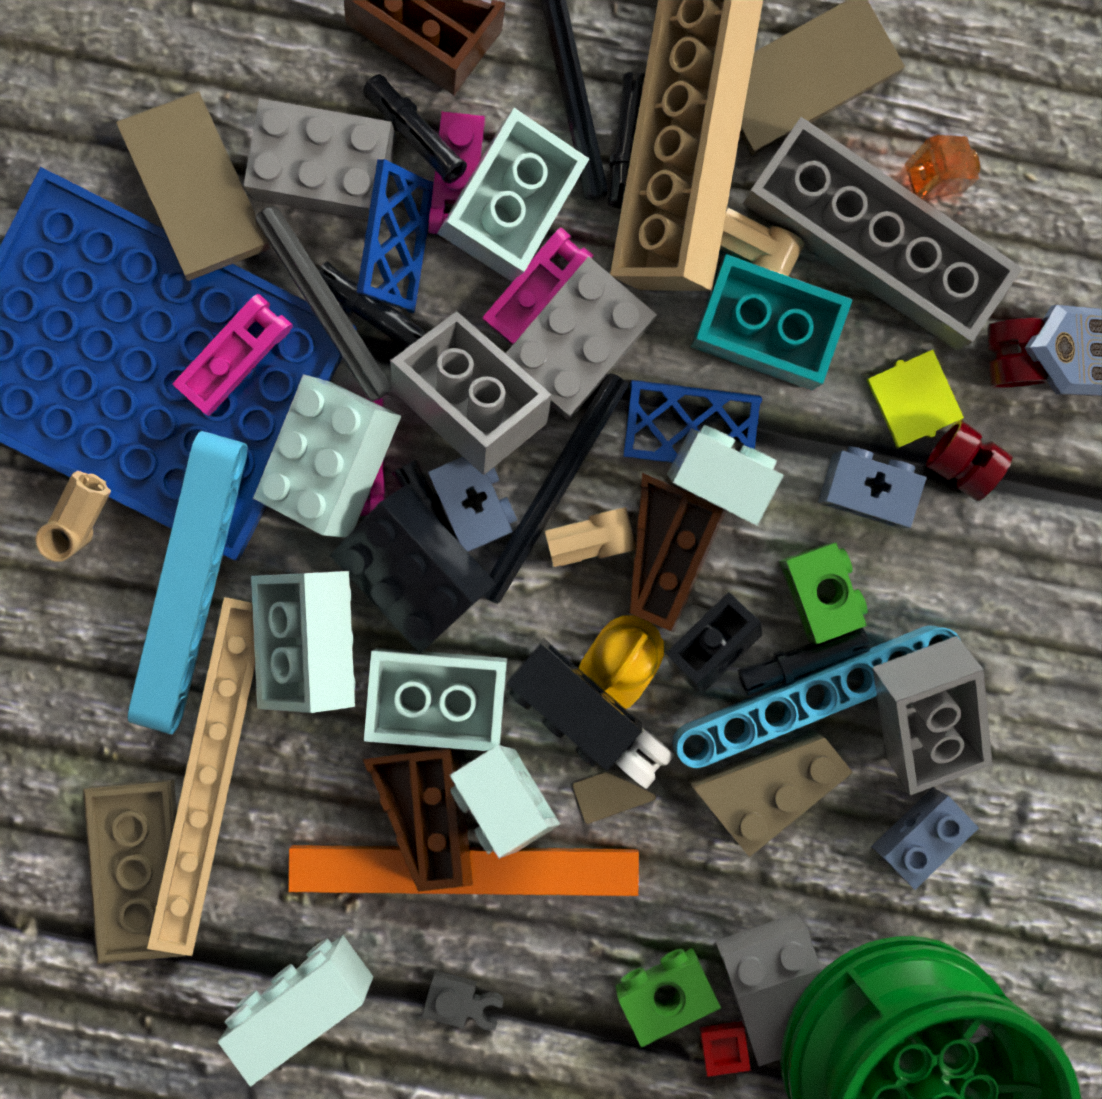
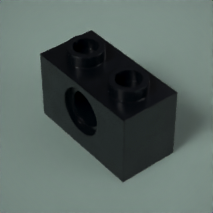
M728 592L665 655L670 666L701 696L762 636L761 621Z

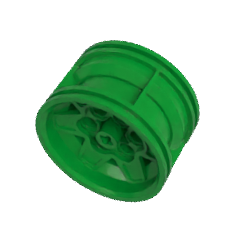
M896 936L883 938L856 947L838 957L826 966L804 990L789 1017L782 1041L781 1075L788 1099H1081L1080 1086L1069 1057L1055 1038L1031 1015L1015 1005L1003 993L991 976L968 955L949 944L926 937ZM983 1024L988 1036L972 1037L979 1026Z

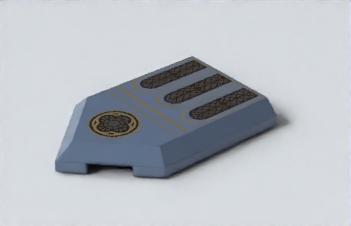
M1065 305L1051 306L1044 316L1043 321L1045 324L1038 335L1031 337L1025 350L1033 362L1040 361L1049 374L1046 381L1055 394L1102 396V309Z

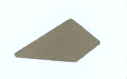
M603 772L575 782L572 785L584 821L587 824L656 799L655 794L609 772Z

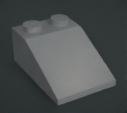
M797 913L715 941L758 1066L781 1059L785 1028L795 1004L807 986L822 971L808 929Z

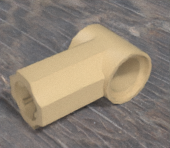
M728 208L725 215L720 250L738 259L789 276L805 245L804 241L796 234L784 228L775 226L767 228Z
M80 471L71 475L48 523L42 526L36 534V546L46 559L62 562L77 553L92 540L93 526L111 493V490L106 485V481L95 474H87ZM61 531L67 535L69 541L62 536Z
M627 507L589 516V520L545 531L554 567L580 562L596 556L601 559L636 550Z

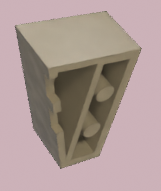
M810 732L763 750L764 752L741 761L731 762L723 768L702 776L697 775L687 779L693 789L749 857L853 773L827 739L817 732Z

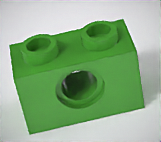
M836 542L825 543L779 560L808 642L819 644L867 626L863 616L868 613L867 605L861 591L853 589L848 576L849 573L853 572L852 564L844 548L838 549ZM829 579L835 586V596L830 602L824 604L817 596V587L821 581Z
M693 948L685 952L683 949L671 951L660 959V964L646 971L644 968L635 969L621 978L622 983L616 985L618 1001L641 1048L721 1009L716 994ZM664 985H670L675 987L677 991L671 999L659 1000L654 996L657 989Z

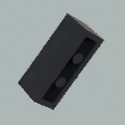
M545 638L540 641L513 672L506 683L512 688L509 694L519 705L527 710L531 706L534 707L545 717L542 722L546 728L559 738H563L566 735L578 745L575 749L577 754L592 767L599 764L607 771L642 732L641 721Z

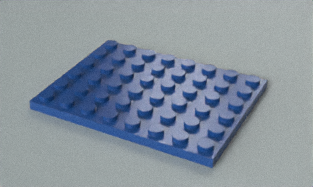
M40 167L0 245V442L68 477H71L77 471L95 474L106 481L107 487L111 490L110 498L171 529L190 451L197 434L200 431H205L246 443V462L223 555L239 561L267 507L265 504L253 499L303 374L331 381L342 360V356L307 301L234 264L187 281L163 228ZM260 294L270 303L269 309L277 316L283 315L293 324V327L287 336L275 344L217 409L208 416L173 385V382L252 297ZM257 321L247 329L256 339L265 330Z

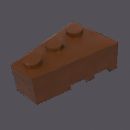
M344 0V11L347 25L455 96L501 33L506 3L498 0H491V3L482 0Z
M642 473L630 614L674 632L726 511L702 497Z
M447 748L362 759L380 795L381 805L384 811L387 812L397 835V843L418 892L473 885L466 813L458 806L450 790L455 786L450 775L461 769L460 752Z

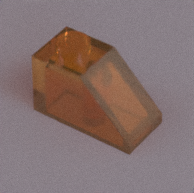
M935 135L929 137L906 161L905 167L913 194L928 202L966 191L979 180L980 160L975 149L970 148L967 136Z

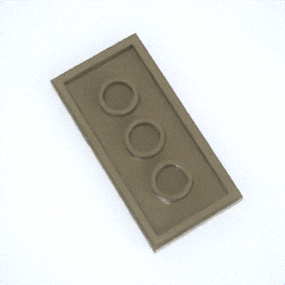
M847 0L754 52L740 135L751 155L788 136L800 117L812 123L904 70L905 65L868 0Z
M199 91L116 122L187 281L270 249L267 238L255 221L256 214Z
M175 780L88 786L84 788L83 797L97 964L185 956L147 949L177 814Z

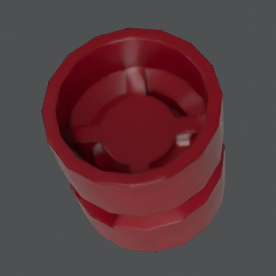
M1043 318L1011 319L991 323L987 326L988 350L996 354V358L989 362L990 387L1014 388L1047 383L1046 379L1049 374L1040 361L1033 362L1025 350L1031 337L1038 335L1045 324ZM1018 346L1021 348V353H1017Z
M959 420L938 441L927 459L926 466L945 480L955 478L956 487L975 501H980L1001 481L1010 467L1013 457L992 441L982 443L981 433L963 420Z

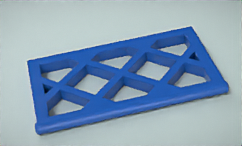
M377 159L357 293L404 309L408 313H414L429 225L434 182L424 179L385 159ZM388 174L393 176L398 191L389 199L385 193ZM416 188L423 190L420 212H418L411 192ZM400 201H403L410 221L399 228L392 208ZM383 216L391 237L380 245L378 236L381 217ZM414 230L416 240L413 257L411 258L404 238ZM396 246L403 266L392 274L385 254ZM375 263L384 280L378 288L371 286ZM407 275L409 285L405 299L402 298L397 283Z
M637 380L630 381L631 394L623 457L673 463L677 453L672 445L688 434L691 428L701 432L697 426L714 412L720 415L732 431L727 436L731 438L737 437L742 445L755 449L762 396ZM640 390L661 392L667 400L649 416L638 404ZM684 395L706 398L712 407L692 421L677 401ZM728 401L750 403L749 419L738 427L722 407ZM672 406L687 426L667 441L652 420ZM638 414L642 421L636 425ZM645 426L650 429L662 445L655 452L633 449L635 434ZM746 428H747V437H745L744 434L742 433V431L745 430Z

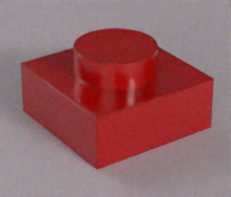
M742 1021L699 1027L707 1077L751 1071L745 1027Z

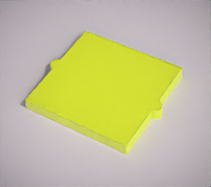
M933 349L906 362L898 360L894 363L893 368L866 380L897 448L924 436L928 438L934 437L937 430L964 418Z

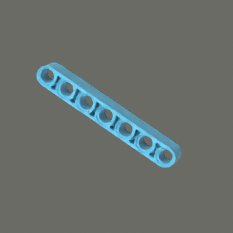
M200 431L193 442L128 710L129 723L170 735L174 734L180 725L246 462V443L205 431Z
M929 625L918 628L872 647L868 652L854 655L796 678L792 684L779 685L684 724L677 729L673 736V750L682 763L688 767L701 768L876 697L872 667L888 662L890 655L896 651L901 652L904 656L928 647L929 641L935 635H940L943 641L955 636L959 638V636L951 629ZM854 668H861L864 673V682L860 688L851 691L847 686V675ZM820 684L824 689V699L819 705L809 707L806 702V693L813 685ZM781 701L785 709L784 716L776 723H768L765 719L767 706L772 702ZM733 718H741L745 725L743 734L737 739H727L724 735L726 723ZM691 735H701L705 741L702 752L695 756L686 755L683 752L685 740Z

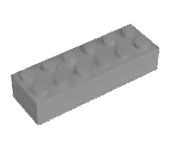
M803 117L799 118L743 202L744 206L775 227L784 228L796 234L804 241V247L955 350L974 341L1023 269Z

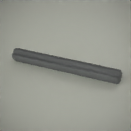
M271 206L262 209L255 217L256 223L368 399L371 401L381 399L391 391L389 381L279 208Z

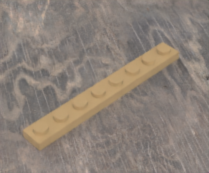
M224 597L149 937L147 949L193 955L255 670L252 602Z

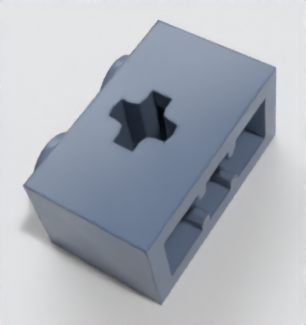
M848 446L847 452L842 450L832 455L819 496V504L898 529L911 528L927 477L914 473L915 466L906 462L890 459L887 465L872 460L874 455L872 452L857 447ZM874 478V484L881 487L880 491L871 494V488L864 485L865 480Z
M461 457L428 472L457 539L467 552H471L513 533L510 524L518 520L508 498L498 499L492 484L500 480L494 467L483 476L464 457ZM475 489L479 495L487 494L488 499L482 502L484 511L476 513L472 507L465 509L464 502L469 500L468 491Z
M932 787L871 847L907 884L916 890L979 827L948 795Z

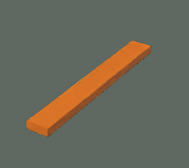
M291 845L289 848L288 892L638 896L639 851L638 849L522 848L516 853L498 858L494 851L488 854L483 847H469L473 885L418 892L399 846Z

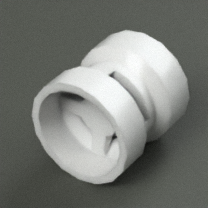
M642 727L640 735L615 763L632 779L647 789L655 780L657 769L660 766L667 765L675 754ZM639 748L643 753H645L649 758H651L654 761V763L652 764L646 757H644L640 752H638L637 749Z

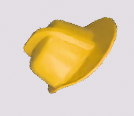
M623 615L611 620L600 631L582 658L578 668L627 709L640 698L658 671L664 657V642L659 630L652 623L634 615Z

